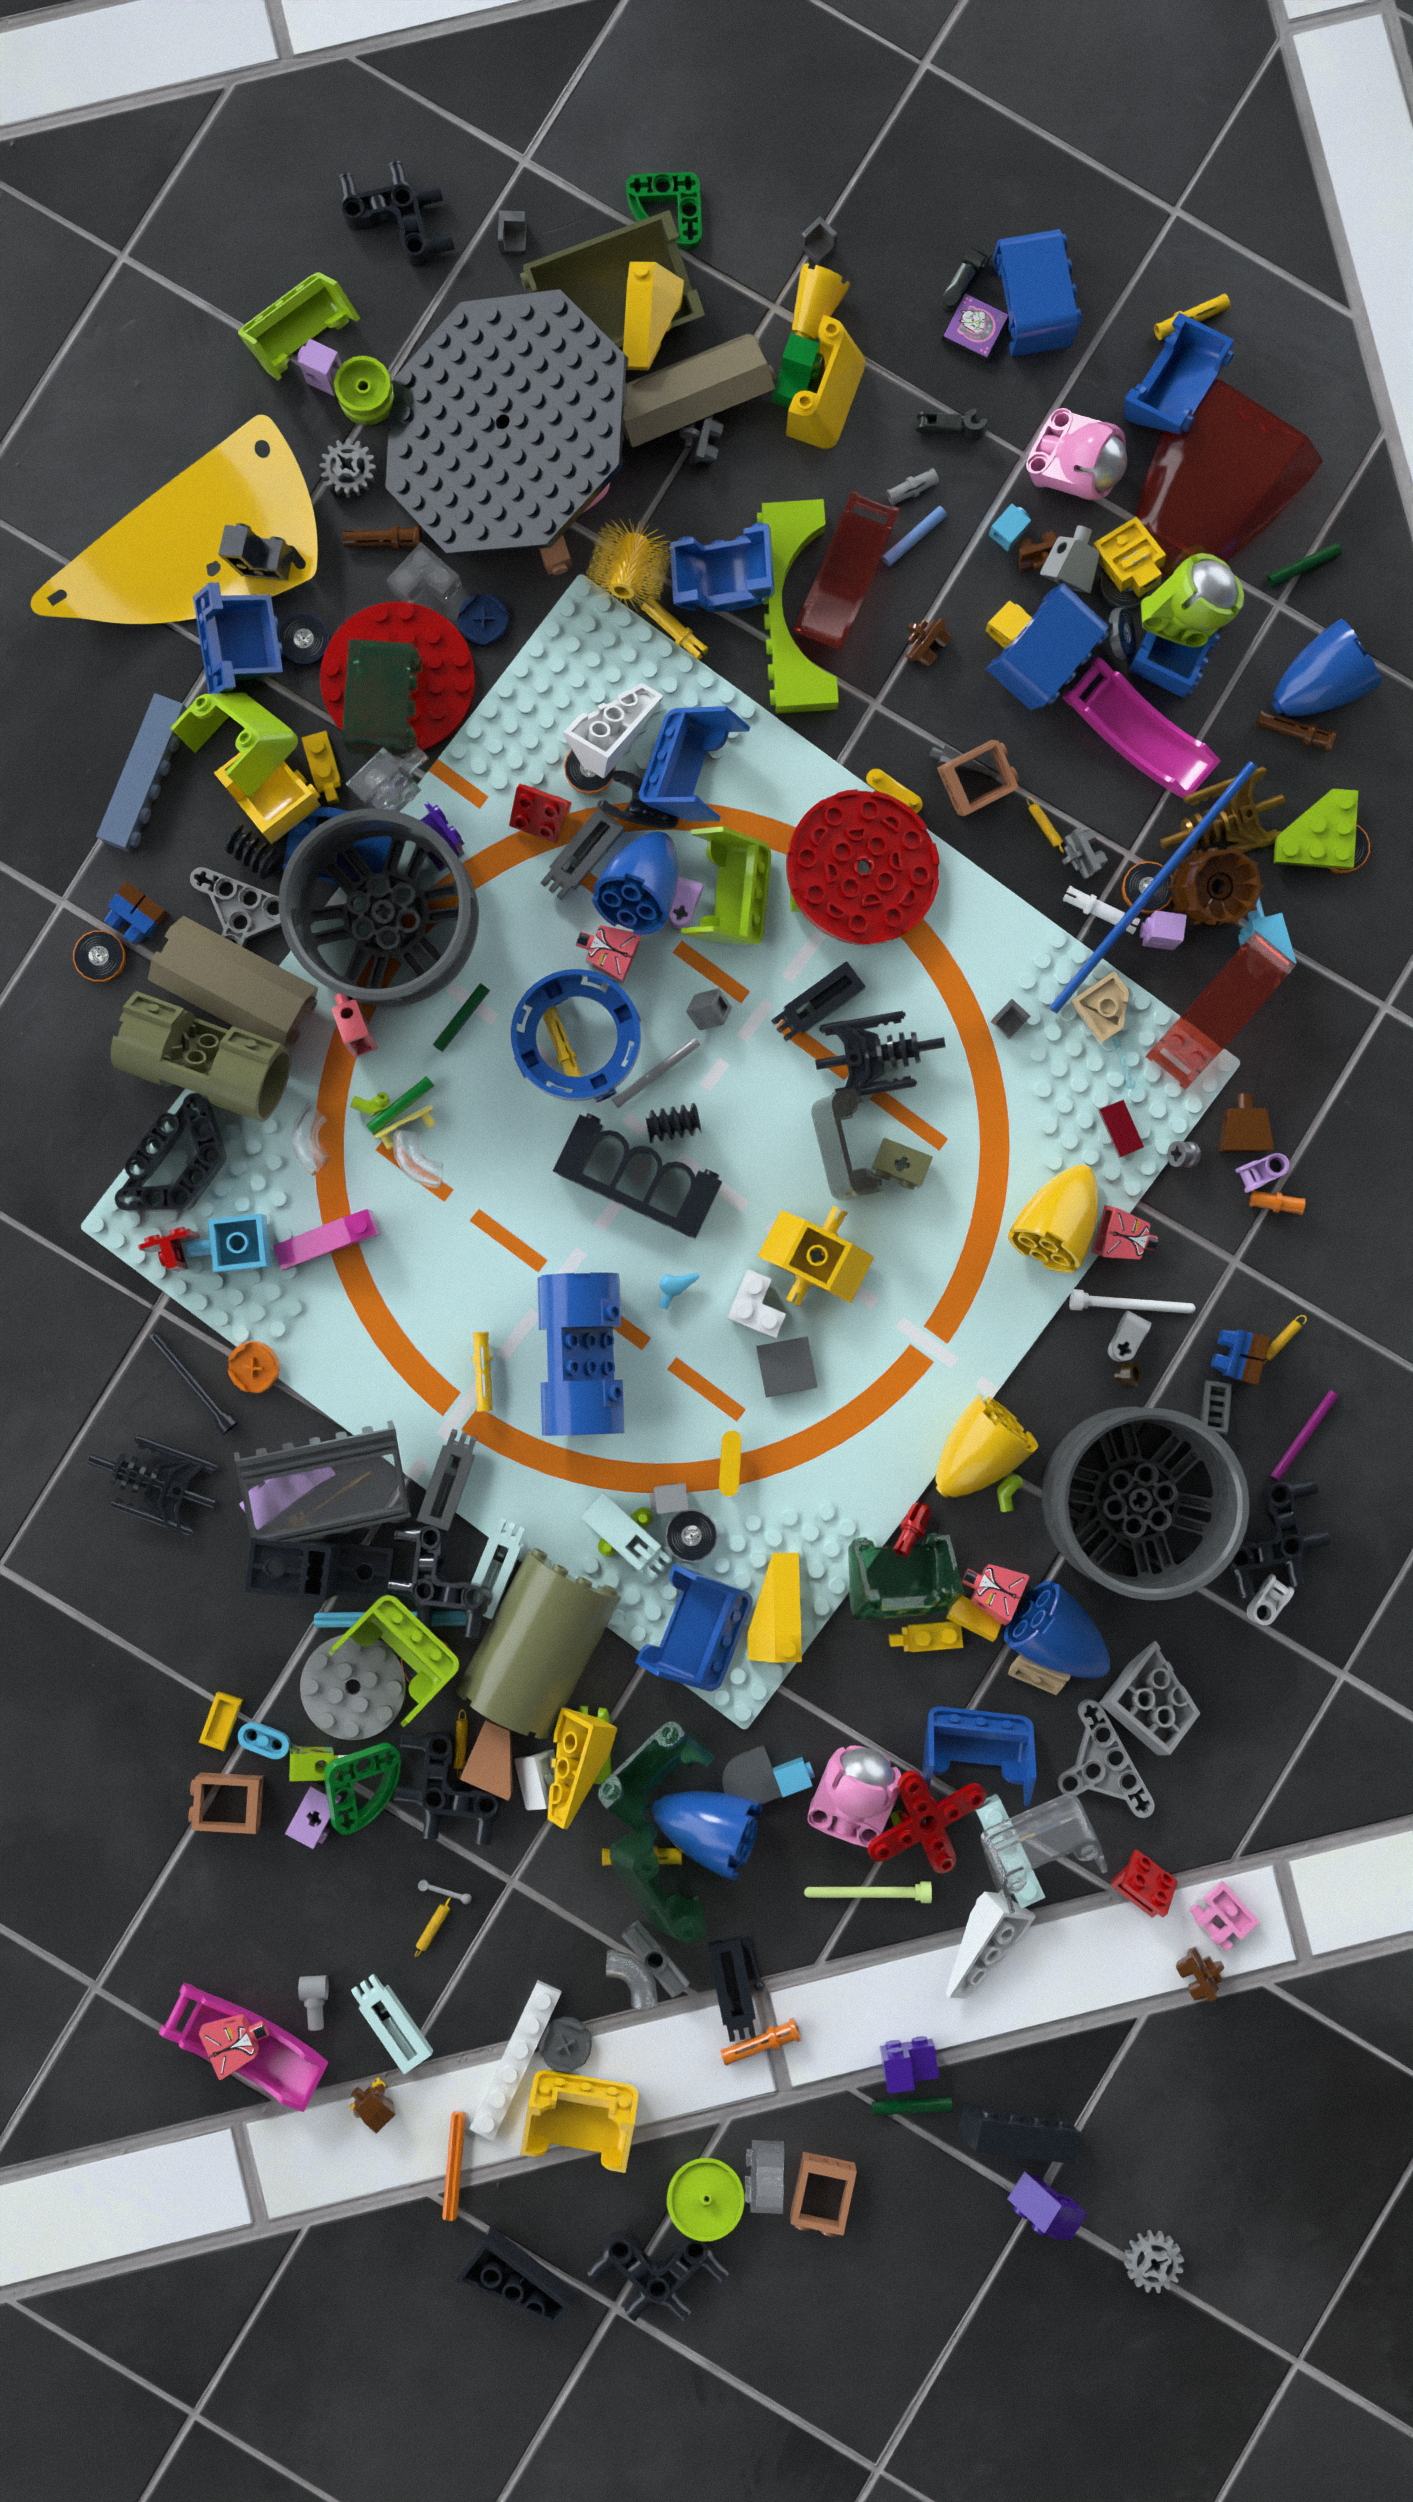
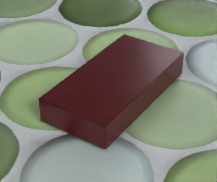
M1124 1099L1098 1110L1118 1158L1144 1148Z

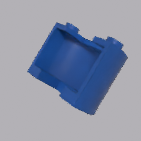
M755 523L752 527L743 529L744 535L736 537L735 540L727 542L715 540L711 542V545L702 546L695 538L689 536L681 537L675 542H670V547H673L670 548L673 603L678 607L693 611L696 610V606H700L706 609V612H726L746 609L766 602L765 596L772 597L775 593L770 526L766 523Z

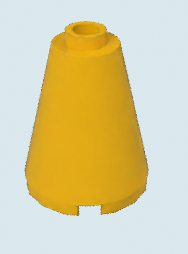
M805 263L800 271L791 331L795 335L815 341L818 337L819 325L823 315L831 317L847 293L850 283L847 281L843 284L841 282L843 277L829 269L816 265L815 269L812 270L808 269L809 264Z

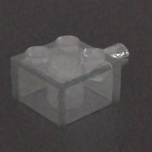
M416 746L400 762L386 749L382 748L346 785L366 809L377 808L400 812L421 791L412 779V773L428 757Z

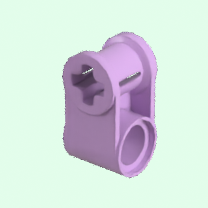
M678 876L676 894L669 913V923L674 929L681 930V928H688L690 926L704 884ZM679 912H684V917L681 920H677Z
M1275 1153L1258 1161H1252L1235 1170L1236 1173H1240L1246 1186L1244 1190L1247 1193L1286 1174L1290 1164L1286 1156ZM1272 1159L1278 1160L1281 1164V1169L1278 1173L1273 1172L1269 1167Z

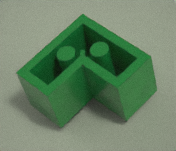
M792 333L790 334L782 357L781 371L773 390L772 403L789 408L795 394L804 390L813 392V389L810 388L812 380H818L822 367L820 364L823 355L819 354L820 343Z

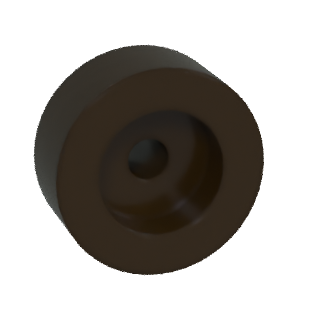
M1135 1361L1124 1362L1121 1366V1371H1115V1380L1122 1381L1125 1388L1139 1387L1142 1378L1139 1364Z

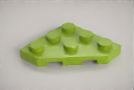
M1330 790L1275 838L1274 864L1352 869L1355 856L1358 791Z

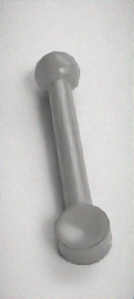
M421 1880L418 1884V1888L421 1891L428 1889L459 1899L464 1904L471 1902L469 1894L462 1895L430 1885L427 1880Z

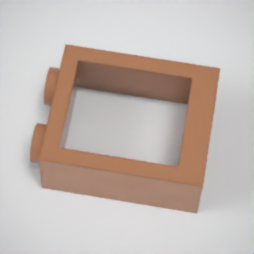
M990 740L937 767L957 815L965 816L1019 788L1016 782L1019 780L1018 774L1013 766H1009L1006 759L1009 756L1008 751L1003 743H999V740ZM990 751L1004 784L968 801L954 768Z
M199 1773L195 1780H192L190 1795L194 1796V1805L190 1807L188 1816L189 1822H192V1830L256 1834L261 1828L264 1776ZM205 1784L248 1786L246 1823L202 1821Z
M803 2152L790 2212L791 2224L802 2231L815 2229L821 2231L826 2236L835 2237L836 2234L843 2236L857 2173L855 2163ZM809 2172L846 2180L838 2221L800 2213Z

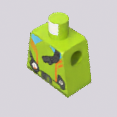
M290 1746L289 1781L325 1780L324 1769L326 1765L335 1759L347 1755H333L332 1747ZM324 1760L326 1765L319 1767L316 1765V1762Z

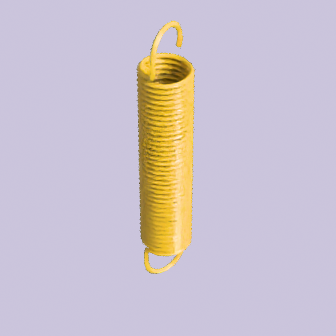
M1027 797V803L1030 806L1028 798H1030L1033 802L1034 800L1031 797ZM1034 802L1028 810L1038 822L1052 846L1056 847L1059 845L1061 847L1062 838L1042 811L1040 805Z
M1300 1315V1316L1297 1317V1318H1299V1317L1303 1316V1317H1305V1322H1306V1320H1307L1306 1316H1304V1315ZM1296 1319L1268 1347L1265 1357L1269 1361L1302 1328Z
M465 1711V1719H460L459 1712V1720L456 1722L453 1768L457 1769L458 1778L461 1777V1771L460 1776H458V1769L465 1768L468 1720H466Z
M451 1898L447 1900L445 1906L440 1904L421 1938L416 1943V1947L421 1950L419 1954L422 1951H426L449 1913L450 1908L447 1905Z

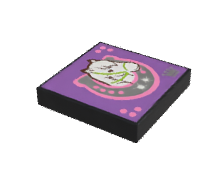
M964 292L942 335L941 341L987 363L1009 319V314Z

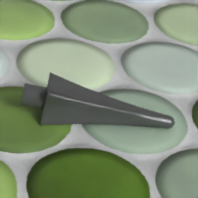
M947 745L942 750L932 747L929 757L938 759L937 766H941L961 756L960 753ZM972 760L956 767V769L972 771L994 778L998 776L996 771L988 769Z

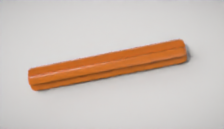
M458 2111L452 2113L450 2122L442 2218L446 2221H455L458 2213L466 2114Z

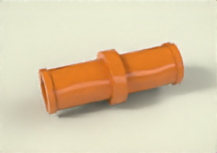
M1252 1190L1249 1206L1272 1209L1274 1213L1284 1211L1302 1215L1305 1209V1198L1283 1196L1281 1192L1271 1194Z

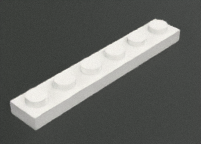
M537 1980L469 2130L494 2140L561 1995L560 1990Z

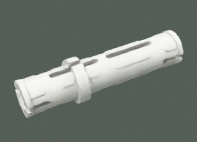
M1069 886L1066 892L1074 895L1076 898L1067 894L1063 898L1064 902L1066 901L1083 909V913L1087 915L1091 913L1114 925L1125 915L1124 912L1097 900V896L1093 894L1089 896L1072 886ZM1135 918L1132 924L1138 926L1140 919ZM1129 925L1126 931L1133 934L1136 927Z

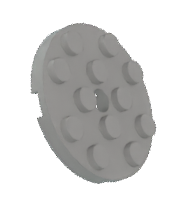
M342 1634L323 1643L309 1657L301 1676V1699L308 1716L322 1731L340 1739L360 1740L380 1733L394 1721L405 1701L407 1680L402 1672L398 1655L380 1639H377L370 1646L363 1647L349 1638L330 1656L328 1651L344 1635ZM356 1679L359 1681L361 1688L358 1693L351 1694L348 1691L346 1683L349 1680Z

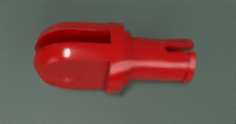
M921 1502L914 1503L910 1507L905 1519L901 1521L902 1533L893 1548L897 1555L902 1556V1553H904L903 1557L908 1558L916 1539L924 1537L925 1528L931 1516V1510L928 1505H922Z

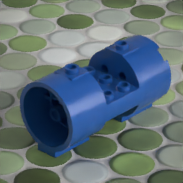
M561 1273L537 1277L539 1330H547L548 1382L540 1383L542 1436L624 1433L623 1380H614L615 1364L613 1352V1328L621 1327L619 1273Z

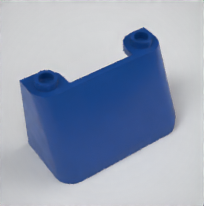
M1179 312L1172 323V326L1175 327V332L1173 331L1170 337L1167 336L1162 352L1141 385L1137 384L1135 389L1131 388L1125 398L1124 405L1125 420L1133 424L1175 434H1181L1183 430L1186 432L1189 430L1194 420L1193 414L1223 366L1228 367L1235 354L1232 351L1233 339Z

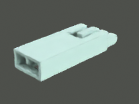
M604 1492L581 1515V1518L638 1571L642 1568L654 1580L658 1575L651 1568L655 1566L661 1572L665 1569L658 1560L662 1558L668 1564L672 1562V1559L660 1549L661 1544ZM635 1536L648 1547L645 1550L639 1543H637L634 1549L637 1552H639L641 1556L638 1555L628 1545V1543Z
M503 1518L500 1519L496 1531L490 1535L472 1579L473 1583L487 1586L492 1592V1602L488 1606L486 1614H483V1616L490 1619L494 1617L518 1560L524 1545L520 1542L526 1528L521 1526L518 1529L517 1536L514 1535L513 1531L516 1524L512 1522L507 1531L503 1530L506 1525V1520ZM498 1544L502 1545L498 1556L505 1557L503 1563L493 1559ZM478 1590L473 1595L474 1602L477 1604L481 1598Z
M373 1974L369 1977L370 1982L374 1986L373 1988L364 1980L360 1983L361 1988L365 1992L364 1994H362L357 1986L351 1989L360 2004L359 2010L403 2074H406L431 2056L433 2049L389 1985L383 1987L377 1976ZM377 2004L381 2014L388 2010L390 2016L382 2021L373 2006Z

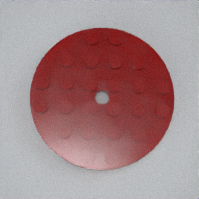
M386 602L370 606L354 614L333 635L321 664V693L327 711L334 723L355 744H359L371 752L381 755L409 756L434 748L435 745L442 742L445 738L450 737L463 723L462 720L469 707H471L474 697L475 668L470 650L463 636L444 616L428 607L415 603ZM397 672L405 676L404 682L400 685H394L391 682L392 676Z
M846 790L819 801L797 824L790 838L786 854L787 881L790 892L800 911L821 932L849 944L877 945L892 941L906 934L929 911L939 886V855L936 844L932 842L926 830V824L905 803L878 791ZM857 862H866L869 865V872L860 874Z

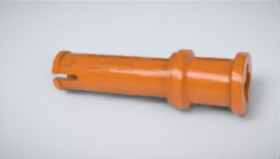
M790 2018L788 2023L775 2028L770 2026L766 2029V2033L721 2049L720 2052L724 2064L728 2066L731 2063L751 2057L771 2048L773 2050H780L782 2045L795 2040L797 2042L802 2041L795 2019ZM790 2031L789 2034H786V2035H784V2036H780L781 2034ZM755 2044L758 2045V2046H756V2047L750 2048V2049L745 2050V2051H743V2052H740V2053L737 2052V2051H739V2050H742V2049H744V2048L750 2047V2046H752V2045H755Z

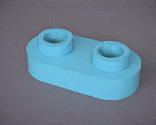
M248 1722L238 1732V1741L242 1747L268 1758L280 1759L290 1750L291 1742L284 1732L261 1723ZM249 1731H255L257 1733V1738L251 1739L249 1737ZM274 1740H279L282 1743L280 1749L274 1747Z

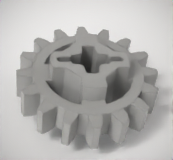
M347 439L346 444L342 445L337 440V447L335 449L330 445L328 446L329 455L322 454L323 461L325 462L320 464V469L324 472L321 474L323 481H328L326 483L328 489L332 490L335 488L338 496L342 491H345L347 498H350L353 491H355L357 496H360L359 489L363 488L368 491L367 482H375L374 476L371 474L377 473L376 466L373 465L375 463L374 456L369 455L370 450L367 446L362 448L360 441L352 445L350 439ZM335 462V463H336V467L333 469V472H334V473L332 474V466H333V463ZM365 462V470L362 475L360 471L364 467L363 463Z
M1148 2230L1147 2237H1143L1138 2233L1139 2241L1136 2243L1130 2240L1129 2243L1132 2250H1125L1126 2257L1129 2259L1125 2260L1124 2264L1126 2269H1129L1127 2273L1130 2279H1135L1134 2282L1138 2288L1144 2284L1146 2292H1150L1151 2287H1155L1157 2293H1160L1161 2286L1163 2285L1170 2290L1169 2282L1172 2280L1178 2283L1179 2281L1175 2274L1183 2273L1179 2263L1184 2262L1181 2254H1178L1181 2251L1178 2244H1173L1174 2241L1170 2235L1164 2239L1162 2231H1158L1157 2235L1153 2236L1151 2230ZM1155 2258L1157 2263L1152 2264L1151 2260Z

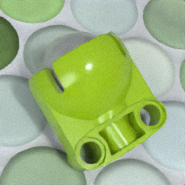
M1200 553L1184 560L1174 571L1173 575L1151 596L1142 600V627L1148 632L1178 644L1193 648L1203 646L1215 631L1228 624L1240 612L1244 600L1241 582L1237 576L1233 575L1230 567L1214 555Z

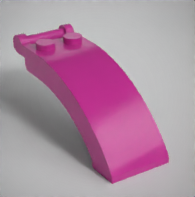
M1096 657L1091 662V668L1074 688L1068 690L1063 695L1065 702L1072 706L1120 755L1155 782L1183 799L1186 795L1194 793L1221 761L1205 743H1201L1158 712L1136 691L1121 673L1113 671L1099 657ZM1101 673L1104 678L1089 696L1082 701L1079 698L1080 695L1097 675Z
M183 1983L179 1991L181 1995L167 2023L162 2025L159 2034L166 2039L179 2043L180 2048L210 2060L199 2036L202 2025L240 2014L246 2016L250 2026L263 2020L268 2028L269 2036L257 2041L259 2046L257 2056L235 2070V2072L262 2087L278 2099L281 2104L304 2112L328 2065V2061L297 2037L267 2019L232 2002L201 1991L191 1984ZM189 2000H195L197 2002L182 2032L176 2030L175 2028Z

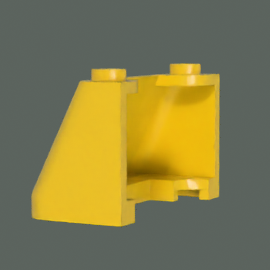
M823 315L819 325L818 336L820 343L819 354L823 355L825 372L817 394L804 390L798 392L793 397L788 410L786 436L822 449H830L837 444L864 372L865 358L842 323L837 319Z
M552 2070L538 2071L533 2078L520 2155L540 2157L547 2153L549 2144L601 2152V2163L606 2169L626 2173L639 2096L637 2089L630 2084Z

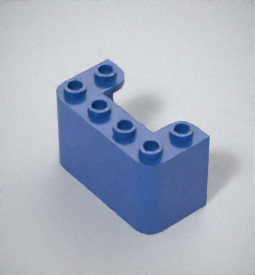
M1060 229L1004 238L997 241L993 255V264L995 271H998L999 278H1002L1010 320L1008 329L1011 332L1012 339H1014L1013 342L1009 343L1011 357L1071 347L1074 337L1078 334V325L1082 323L1080 308L1076 309L1075 300L1077 299L1075 283L1071 284L1070 279L1072 263L1070 258H1066L1065 250H1067L1066 234L1061 233Z
M1064 583L1047 593L1042 600L1044 603L1038 607L1039 610L1012 643L1004 648L998 660L993 659L986 668L994 678L1030 711L1038 707L1043 708L1047 703L1049 705L1052 704L1060 695L1058 689L1063 683L1067 685L1077 674L1074 671L1079 664H1085L1093 653L1090 650L1094 645H1100L1109 635L1107 632L1109 625Z
M1147 631L1128 671L1182 698L1186 694L1191 696L1194 688L1199 684L1203 676L1202 672L1209 660L1205 655L1208 649L1213 650L1220 635H1217V631H1215L1208 638L1205 645L1193 648L1175 643Z

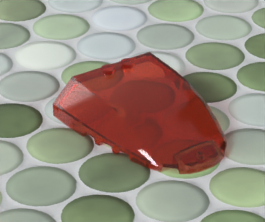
M1215 379L1193 414L1194 420L1187 432L1183 430L1181 434L1164 431L1148 469L1141 492L1136 517L1166 554L1165 564L1159 570L1168 576H1172L1184 560L1196 554L1214 555L1224 562L1231 559L1242 548L1251 543L1263 530L1269 527L1293 502L1323 462L1308 436L1223 380Z

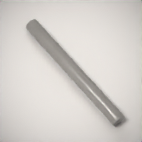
M695 1037L612 1099L616 1107L622 1106L700 1046L698 1040Z

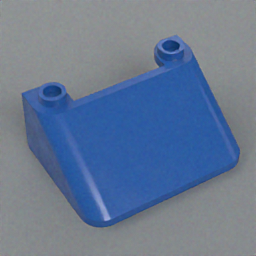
M673 1564L669 1581L673 1587L681 1590L660 1646L652 1644L643 1646L635 1663L658 1677L706 1691H715L724 1680L752 1608L753 1599L744 1590L683 1566Z

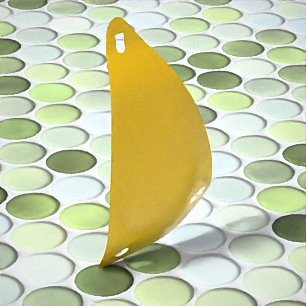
M266 415L255 416L222 443L164 485L48 580L33 595L31 599L32 610L41 616L81 618L109 623H168L196 619L193 596L210 582H219L221 595L271 594L272 597L311 579L316 573L318 559L317 529L312 502L299 465L275 423ZM259 440H265L270 446V454L266 458L259 457L255 452V444ZM236 523H243L250 526L251 530L261 538L270 539V537L276 536L284 539L286 544L294 546L305 560V568L298 569L292 562L288 581L241 576L218 555L225 525L235 526ZM217 561L221 565L220 570L214 576H209L207 565ZM58 590H64L67 593V597L52 606L47 597Z

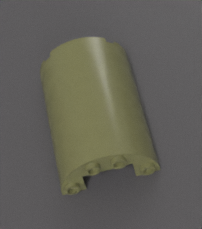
M670 210L524 264V272L520 274L525 290L528 289L529 293L560 289L618 348L622 347L624 342L626 293L630 262H656L684 280L682 306L679 312L675 313L670 328L705 315L697 289L692 290L677 246L678 233Z
M534 1548L533 1551L527 1550L457 1688V1693L463 1700H466L468 1697L472 1701L470 1707L488 1719L517 1733L527 1736L529 1731L536 1733L535 1737L538 1739H548L556 1727L561 1707H566L622 1597L617 1595L618 1590L604 1584L603 1587L598 1585L597 1588L592 1587L593 1583L581 1576H578L576 1579L569 1575V1570L558 1564L551 1566V1560L547 1558L548 1554Z

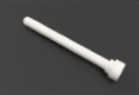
M1077 1289L1071 1290L1069 1301L1070 1310L1079 1311L1088 1306L1192 1314L1196 1309L1192 1303L1089 1296L1083 1290Z

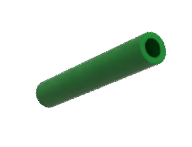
M425 1076L367 1123V1128L375 1135L435 1085Z

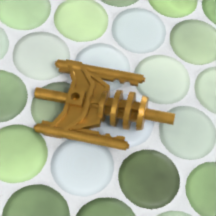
M1260 767L1254 771L1192 849H1197L1198 843L1202 847L1209 846L1210 840L1213 843L1220 840V832L1225 837V840L1239 842L1226 847V850L1240 848V853L1242 854L1275 843V838L1281 831L1277 832V829L1266 832L1260 826L1258 814L1285 804L1284 796L1280 794L1254 804L1252 797L1254 783L1263 779V775H1266L1267 772L1266 768ZM1236 777L1186 795L1184 802L1190 803L1193 806L1199 804L1200 800L1207 801L1210 796L1214 798L1220 796ZM1204 810L1202 817L1199 813L1193 814L1191 822L1188 818L1182 820V832L1160 839L1161 847L1166 849L1184 842L1209 810Z

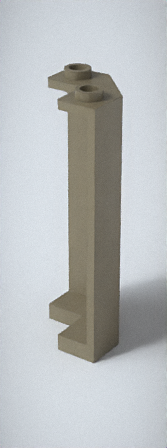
M745 334L626 383L627 398L623 419L625 420V437L628 445L631 447L638 446L775 389L773 381H776L775 372L771 365L768 366L762 354L759 340L751 334Z
M182 916L168 929L164 936L168 939V942L164 946L161 953L156 951L151 960L148 975L149 981L236 1028L278 1042L285 1047H288L290 1044L294 1045L300 1036V1031H298L300 1020L308 1012L312 1013L318 1003V999H316L318 987L185 916Z

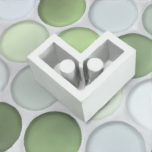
M747 1269L727 1319L776 1338L786 1313L762 1304L772 1279Z

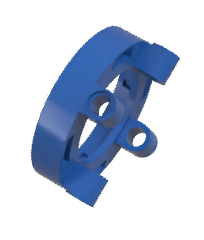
M583 969L558 971L537 981L519 1001L511 1024V1044L515 1056L514 1059L523 1077H527L538 1089L546 1094L568 1101L594 1099L598 1103L616 1094L615 1088L628 1077L635 1066L641 1046V1019L630 997L617 983L608 977ZM583 977H588L587 982L599 986L602 985V982L608 984L606 993L598 988L582 985ZM571 997H584L601 1004L611 1014L617 1028V1045L611 1059L597 1072L582 1077L566 1076L550 1068L542 1059L536 1041L538 1024L543 1014L550 1007L559 1005ZM525 1005L531 1007L532 1010L527 1018L523 1033L517 1030V1023L521 1025L527 1012L523 1009ZM629 1041L634 1042V1046H630V1050L626 1058L628 1062L626 1066L623 1067L621 1065L626 1057L629 1047ZM547 1081H549V1082H551V1083H553V1084H555V1085H557V1086H559V1087H563V1088H567V1089H573V1090H572V1093H570V1092H565V1089L558 1088V1087L553 1086V1085H551V1086L549 1087V1086L546 1085V1084H547Z

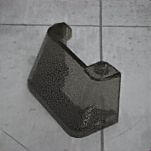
M856 1087L821 1098L813 1104L811 1109L831 1195L840 1201L884 1191L882 1179H877L875 1173L866 1168L852 1170L841 1121L853 1118L859 1103L863 1102L861 1091Z

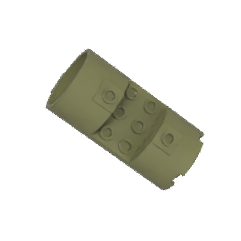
M135 991L125 1003L123 1013L119 1019L123 1023L118 1037L113 1036L111 1045V1062L114 1068L164 1087L174 1084L208 1096L211 1104L259 1122L266 1121L273 1114L283 1096L290 1075L292 1057L289 1048L234 1026L227 1030L197 1019L193 1013L184 1010L182 1007Z

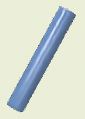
M938 506L882 556L884 563L889 567L947 517L946 511L941 506Z

